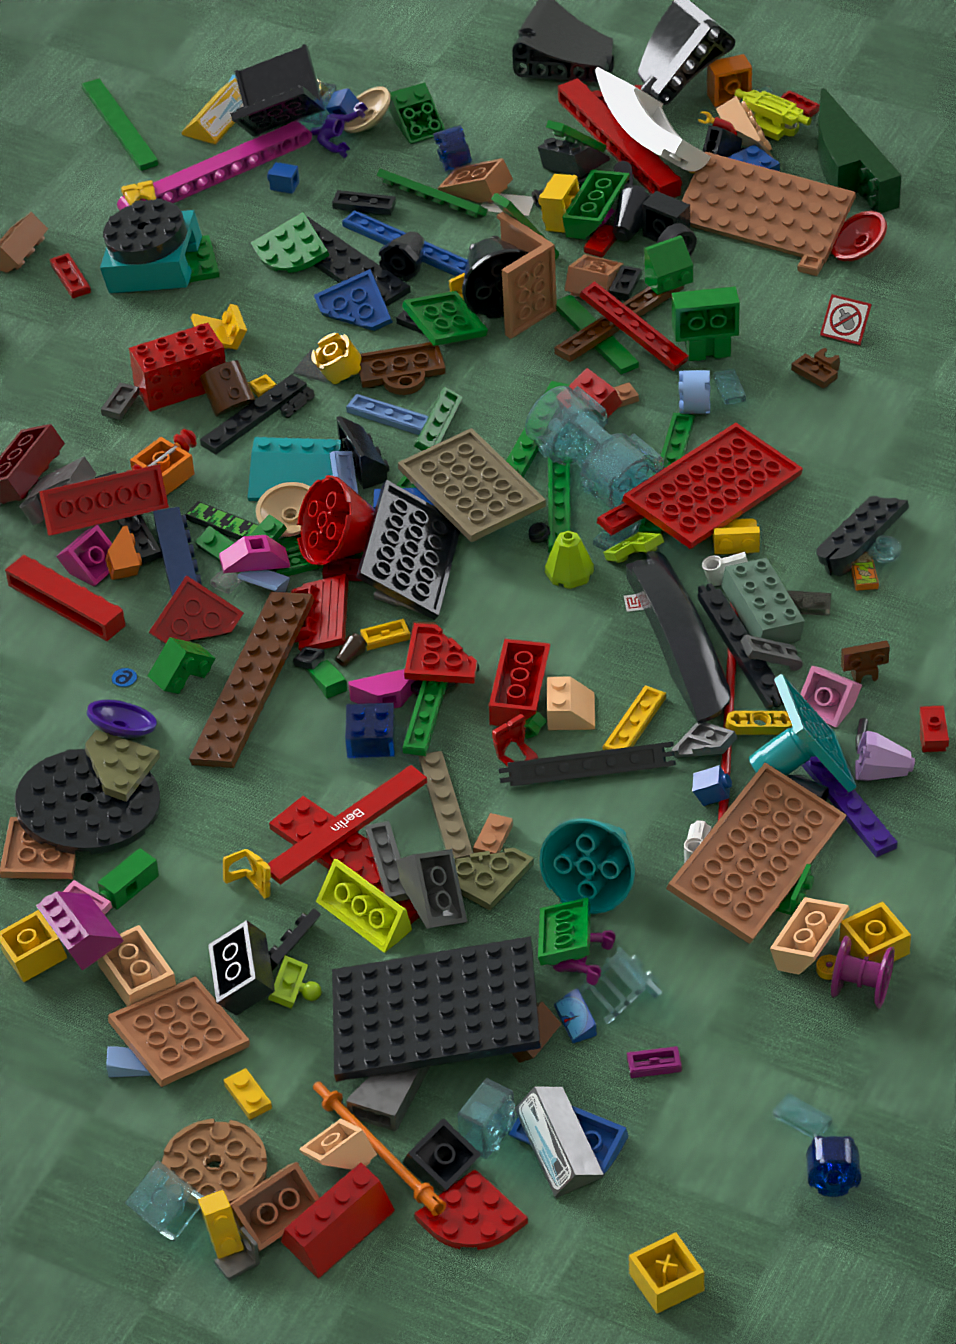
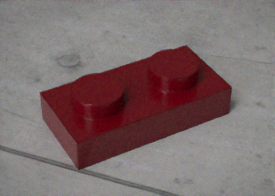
M343 558L324 564L323 579L346 574L349 581H361L356 578L361 559Z

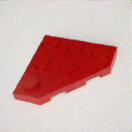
M186 575L150 629L149 634L164 644L167 643L169 637L189 642L228 634L233 631L244 612Z
M414 623L404 670V679L474 684L477 660L463 652V648L454 639L448 638L443 634V630L438 625Z

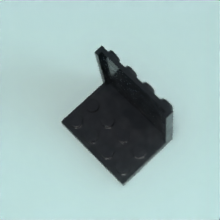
M306 44L248 68L234 71L243 107H239L235 112L230 113L233 122L253 137L325 111L309 48Z

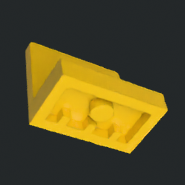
M230 304L227 311L223 313L222 320L194 313L191 316L194 327L208 322L225 349L237 350L247 332L238 305Z

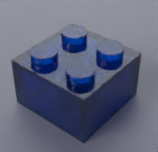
M394 703L346 704L345 742L347 758L395 757Z

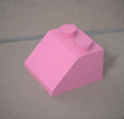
M811 666L801 695L827 724L838 727L854 707L862 685L824 668Z

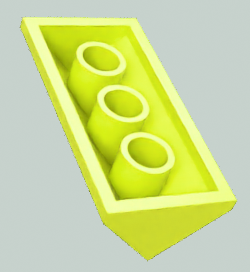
M338 859L333 860L316 902L385 953L412 930L407 910Z

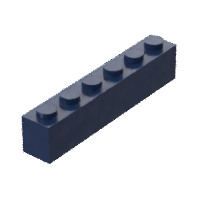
M179 506L153 511L155 528L171 597L186 575L202 585L200 574H195L199 571L197 560H192L195 557L193 544L188 545L191 542L189 529H184L188 528L186 515H181Z

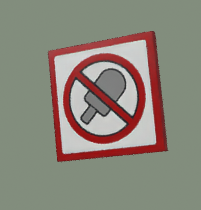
M831 294L820 335L861 345L872 304Z

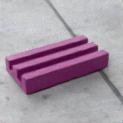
M678 1046L627 1052L630 1078L682 1072Z

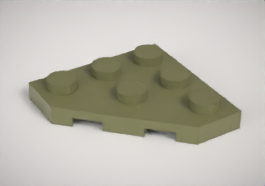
M97 729L85 743L86 754L92 761V767L97 778L102 783L104 793L126 802L160 758L159 750L110 735Z
M507 848L502 853L490 854V851L471 853L470 857L456 859L454 856L462 896L490 911L534 865L533 857L516 848Z

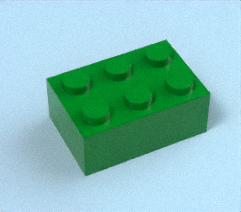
M736 286L672 293V328L676 342L739 336L740 301Z

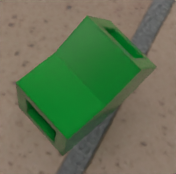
M536 711L535 715L526 719V724L524 725L526 739L537 736L540 728L547 722L538 711Z

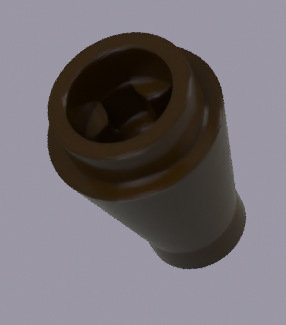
M356 633L348 636L335 661L340 666L346 667L366 651V640Z

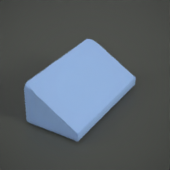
M270 570L240 572L237 576L240 580L276 592H286L290 580L289 577Z

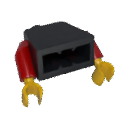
M701 112L707 116V120L698 119L701 124H713L708 127L702 150L704 153L709 152L729 157L744 150L741 147L743 139L737 136V131L731 122L718 117L713 118L709 112Z

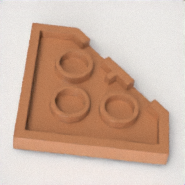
M10 817L0 865V878L73 879L76 866L75 854L56 851L54 846L47 843L43 845L38 843L23 830L17 817Z

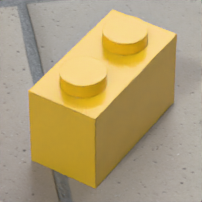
M224 1190L199 1198L198 1202L218 1259L244 1250L233 1212Z

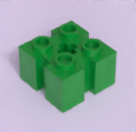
M731 337L684 341L689 361L705 360L706 356L713 355L714 358L731 357Z

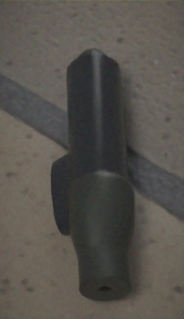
M861 718L858 723L855 740L856 750H858L863 732H866L868 728V720L866 718Z

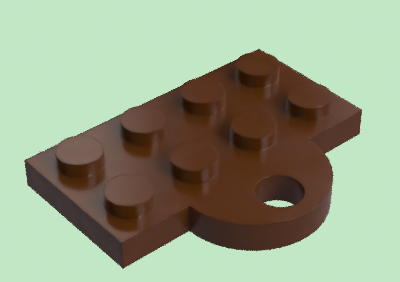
M431 342L360 354L361 369L358 374L362 388L384 385L386 390L393 394L409 395L419 391L424 386L425 377L446 374V367L439 345L433 346Z

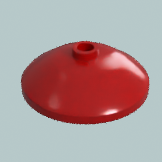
M875 211L861 212L848 218L844 222L831 250L832 254L841 261H856L871 254L882 243L887 232L885 218Z

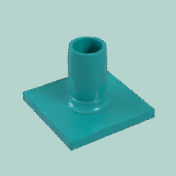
M780 674L774 680L792 723V728L786 729L749 756L753 769L757 773L762 765L767 763L787 776L809 761L811 757L816 756L848 792L852 791L857 786L835 732L786 677Z

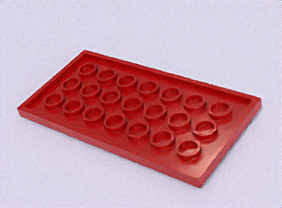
M734 423L625 493L622 502L691 549L714 534L715 528H723L802 474L803 468L739 424Z

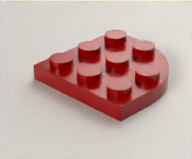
M476 1169L438 1196L446 1203V1209L442 1214L438 1213V1216H434L426 1206L414 1213L415 1220L439 1242L456 1249H461V1247H477V1250L496 1246L528 1224V1217Z

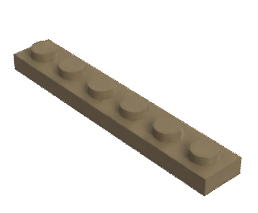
M442 751L419 756L422 773L427 777L426 787L445 850L452 849L456 859L470 857L473 851Z

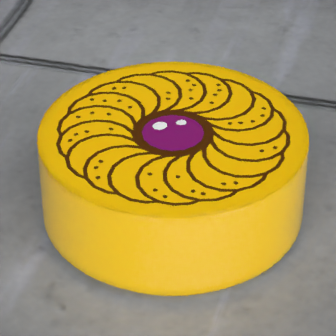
M824 955L817 960L816 971L821 978L832 980L836 956Z

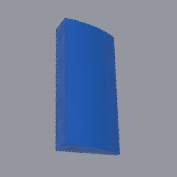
M572 1106L603 1174H605L629 1137L627 1129L624 1126ZM517 1118L509 1136L530 1144L519 1118Z

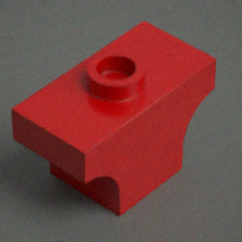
M921 706L919 715L922 752L946 751V748L949 747V736L944 706Z

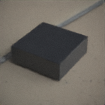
M304 647L293 659L294 666L314 670L325 658V652L322 649Z

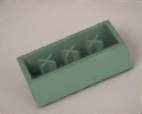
M767 558L725 566L721 587L750 636L781 643L801 640L805 620Z

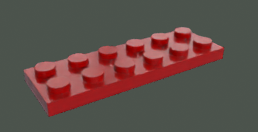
M160 464L39 491L48 536L169 508Z

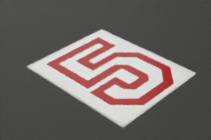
M636 594L624 596L627 612L644 610Z

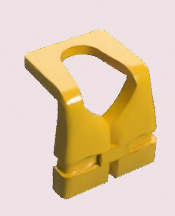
M151 180L140 182L137 185L131 184L121 187L123 196L125 195L129 205H132L141 198L146 200L156 199L154 185Z
M244 849L223 858V881L226 884L247 877L264 899L270 897L271 867L260 856L248 849ZM245 856L247 857L252 871L241 869L229 872L231 864Z

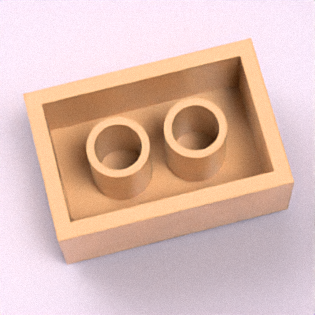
M140 925L120 933L119 935L124 942L97 960L98 966L126 1006L176 985L174 972Z

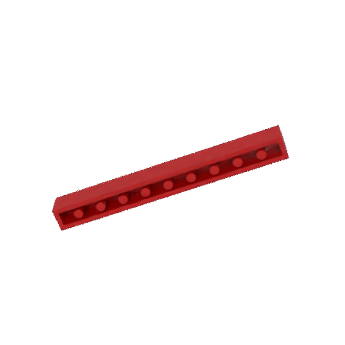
M577 78L558 86V102L597 141L607 145L606 150L618 162H629L632 167L633 177L650 194L657 191L673 198L681 195L682 180L680 176L676 175L669 165H666L657 154L632 138L619 124L608 106L589 90L586 84H583Z

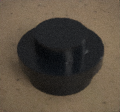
M537 522L530 526L528 536L532 542L541 543L550 536L551 531L543 522Z

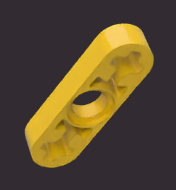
M732 711L727 715L725 728L735 731L736 735H779L786 729L792 728V723L786 711ZM761 720L765 722V725H757L754 721Z

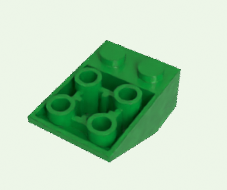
M426 82L390 92L391 100L388 109L393 121L409 144L447 133Z

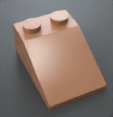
M502 158L456 167L438 187V190L478 203L486 201L491 203L493 202L491 200L495 193L500 194L508 188L507 185L513 178Z
M584 254L568 266L565 291H569L571 295L579 297L581 291L595 281L609 292L624 263Z

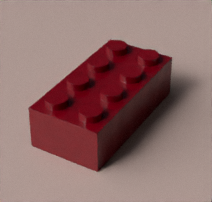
M52 424L21 430L1 454L0 503L5 504L9 501L23 500L28 495L29 489L39 481L40 475L49 468L51 461L60 454V450L65 443Z

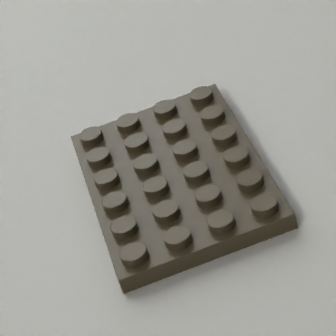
M472 428L398 462V469L470 542L546 506V499Z

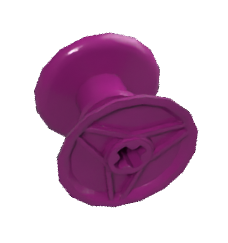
M845 936L841 942L834 966L831 997L834 998L839 995L844 981L855 983L858 988H862L864 985L876 988L875 1006L880 1009L888 991L895 949L894 947H889L886 950L882 963L869 961V957L866 956L864 959L850 956L851 940L849 936Z

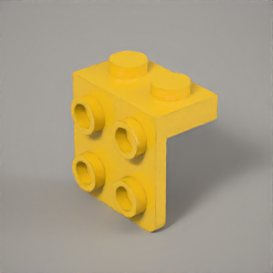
M735 519L723 528L714 529V534H712L714 554L760 552V529L757 527L755 519Z

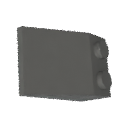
M452 849L413 854L396 860L401 885L427 929L467 922Z

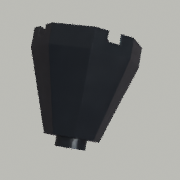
M410 231L392 240L378 252L379 256H381L379 266L396 277L403 278L402 281H409L421 269L425 247L424 238L419 233Z

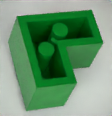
M169 637L147 677L162 690L179 694L190 675L205 678L216 658L199 644Z

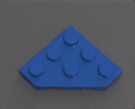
M371 269L314 295L323 316L372 331L393 323Z

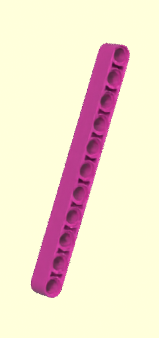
M299 121L282 126L154 182L156 199H163V201L171 203L178 202L307 145L312 139V132ZM125 195L117 202L119 210L129 206Z

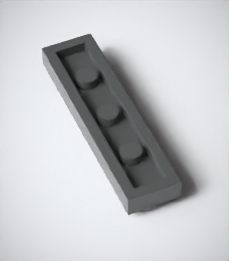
M386 821L365 826L384 894L395 902L408 900L409 897L400 881L396 862L397 859H400L390 822Z

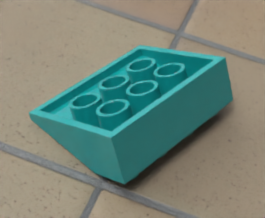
M255 437L251 453L248 501H259L260 497L267 490L282 483L298 482L311 487L316 480H323L327 475L333 476L330 453L342 451L341 440Z

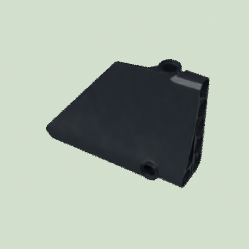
M538 0L518 31L519 38L512 49L513 72L515 75L525 78L575 80L578 78L580 81L598 82L595 71L597 67L606 72H613L612 38L578 20L556 0ZM520 63H524L527 68H523ZM539 64L544 65L546 69L540 68ZM557 65L563 66L565 70H560ZM576 67H582L584 71H579Z
M673 0L656 26L644 52L638 70V76L644 83L640 89L663 103V105H668L697 74L730 52L735 47V38L690 0Z

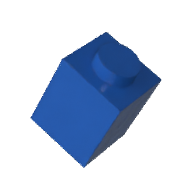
M349 88L335 91L326 110L330 114H350L354 112V107L360 101Z
M275 162L267 174L270 190L293 194L300 182L298 166Z
M720 765L693 773L692 792L703 806L729 798L732 781L729 774H725Z

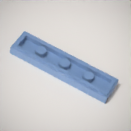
M356 394L346 406L347 413L417 435L420 434L428 418L426 415Z

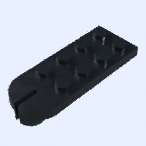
M878 496L868 497L817 548L818 560L825 566L826 572L829 575H832L833 572L836 576H842L850 572L852 562L856 561L909 509L908 500L881 498Z

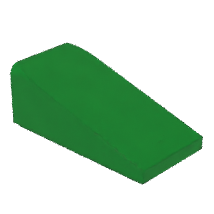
M328 660L320 662L314 670L307 669L326 699L348 691L347 680Z

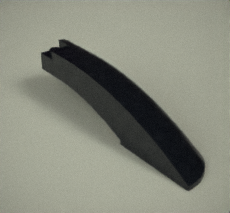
M649 551L647 552V560H637L626 564L627 580L650 621L673 681L697 723L701 724L719 716L722 713V708L725 705H729L731 700L730 687L706 628L672 565L662 553Z

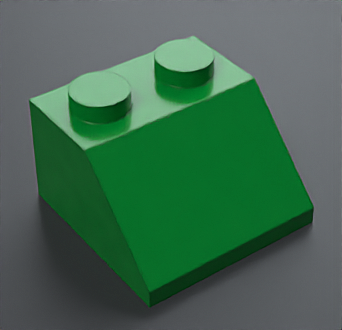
M681 235L644 248L645 283L657 295L694 282V265Z

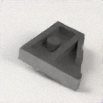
M705 722L701 724L696 723L671 751L675 752L674 757L676 758L723 754L737 739L735 731Z

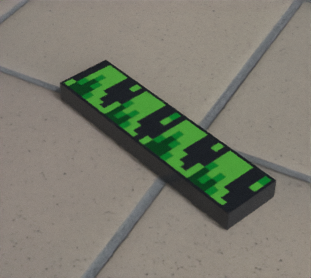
M197 501L185 514L188 521L206 528L211 526L219 533L236 540L249 536L258 527V524Z

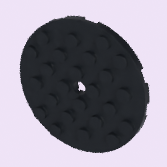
M69 749L46 757L26 772L19 782L15 793L16 816L23 830L42 845L47 843L54 846L56 851L75 854V851H90V855L101 854L132 844L145 834V830L151 824H154L160 805L159 787L150 771L127 802L106 795L85 749ZM85 797V799H90L93 801L87 802L83 800V798Z

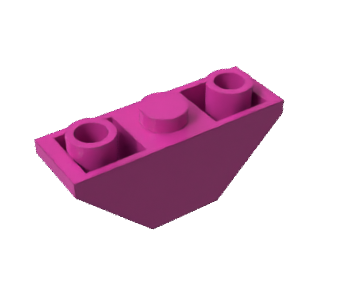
M267 535L244 536L219 554L223 573L290 568L286 548Z
M405 669L348 681L350 700L378 712L399 708L412 695L411 684L416 680L404 679Z

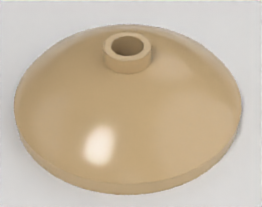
M385 87L371 88L356 97L368 107V110L364 111V118L358 117L345 123L344 131L358 133L370 129L380 122L388 110L391 100L390 92Z
M287 482L267 490L260 497L256 506V516L259 524L270 514L286 526L287 530L281 536L288 537L301 534V526L297 525L298 515L310 486L298 482Z

